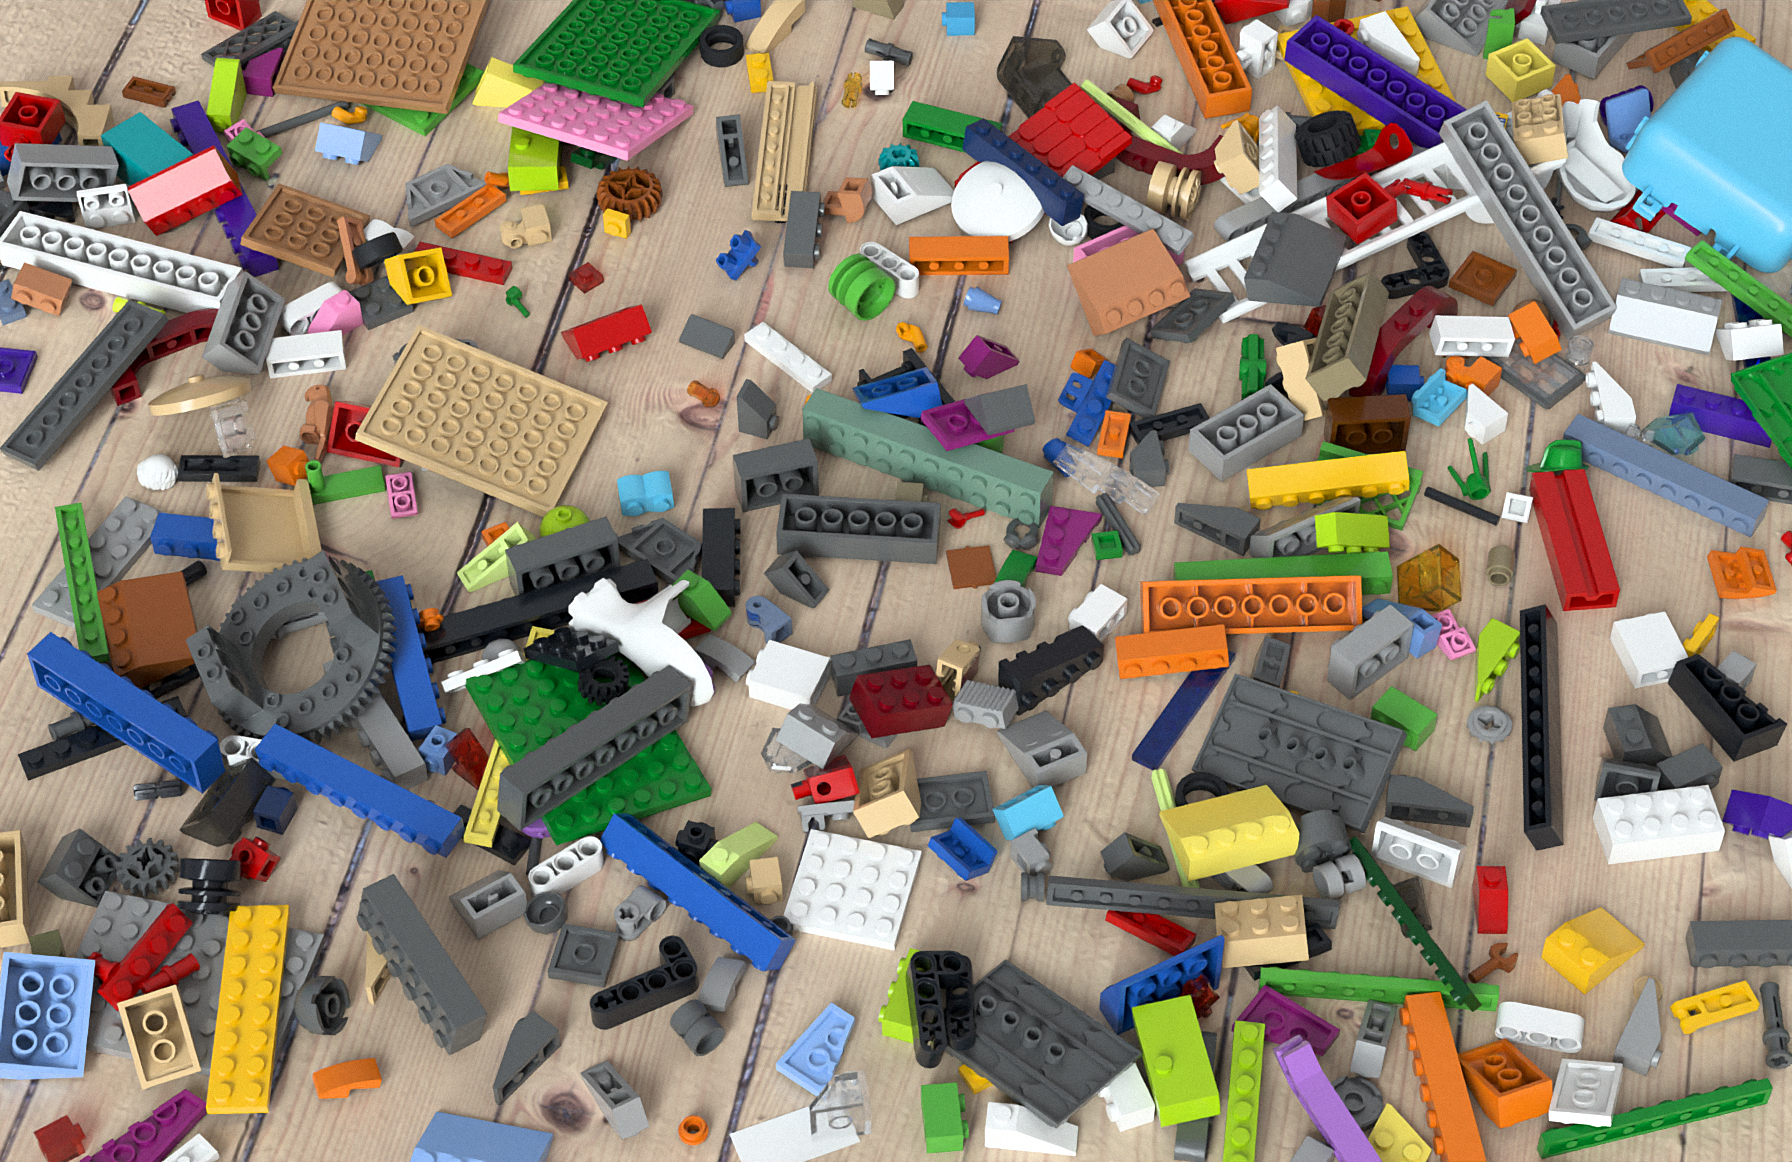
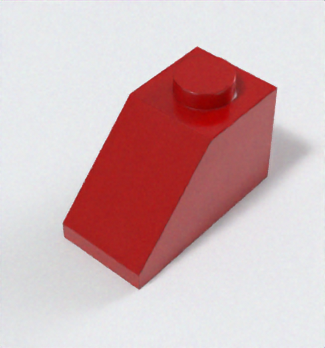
M1476 866L1472 890L1478 934H1507L1508 883L1506 867Z

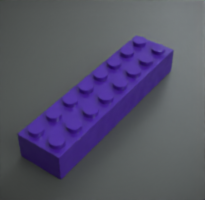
M1318 15L1314 16L1287 41L1284 61L1386 126L1390 123H1397L1406 132L1409 140L1419 147L1430 149L1443 143L1444 141L1439 132L1444 121L1467 110Z

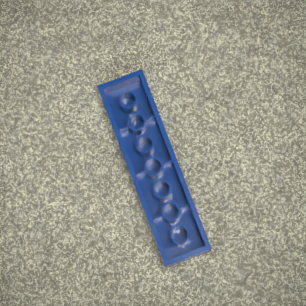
M50 632L27 653L38 687L202 794L225 772L219 739L213 732L202 730L191 718H184L176 713L171 705L167 703L162 704L149 691H142L137 688L129 678L125 676L120 677L107 664H100L95 661L87 651H80L73 647L71 642L65 637L59 638Z

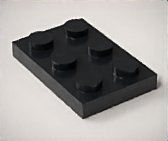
M561 627L548 637L535 639L533 644L523 649L526 659L578 672L618 652L619 646L616 640L605 638L602 635L596 636L588 634L586 631L571 630L570 627Z

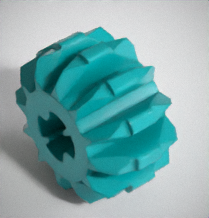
M901 142L897 146L890 144L889 148H883L878 159L880 171L892 166L919 167L917 150L911 149L910 145L902 146Z

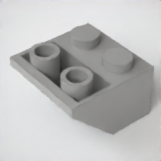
M497 870L449 896V900L477 939L524 915L527 907L526 894L510 872Z

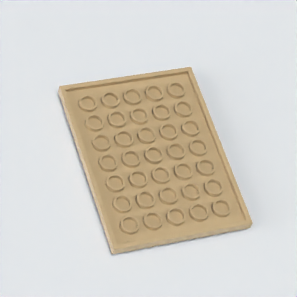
M418 325L356 432L355 440L544 517L549 510L557 506L607 408L608 402Z

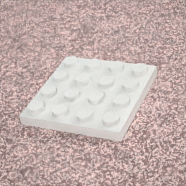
M811 829L783 916L789 919L795 931L895 950L921 862L922 851Z

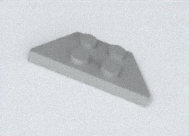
M445 164L405 183L410 226H415L454 207L485 186V180H478L473 177L471 172L459 170L455 166Z

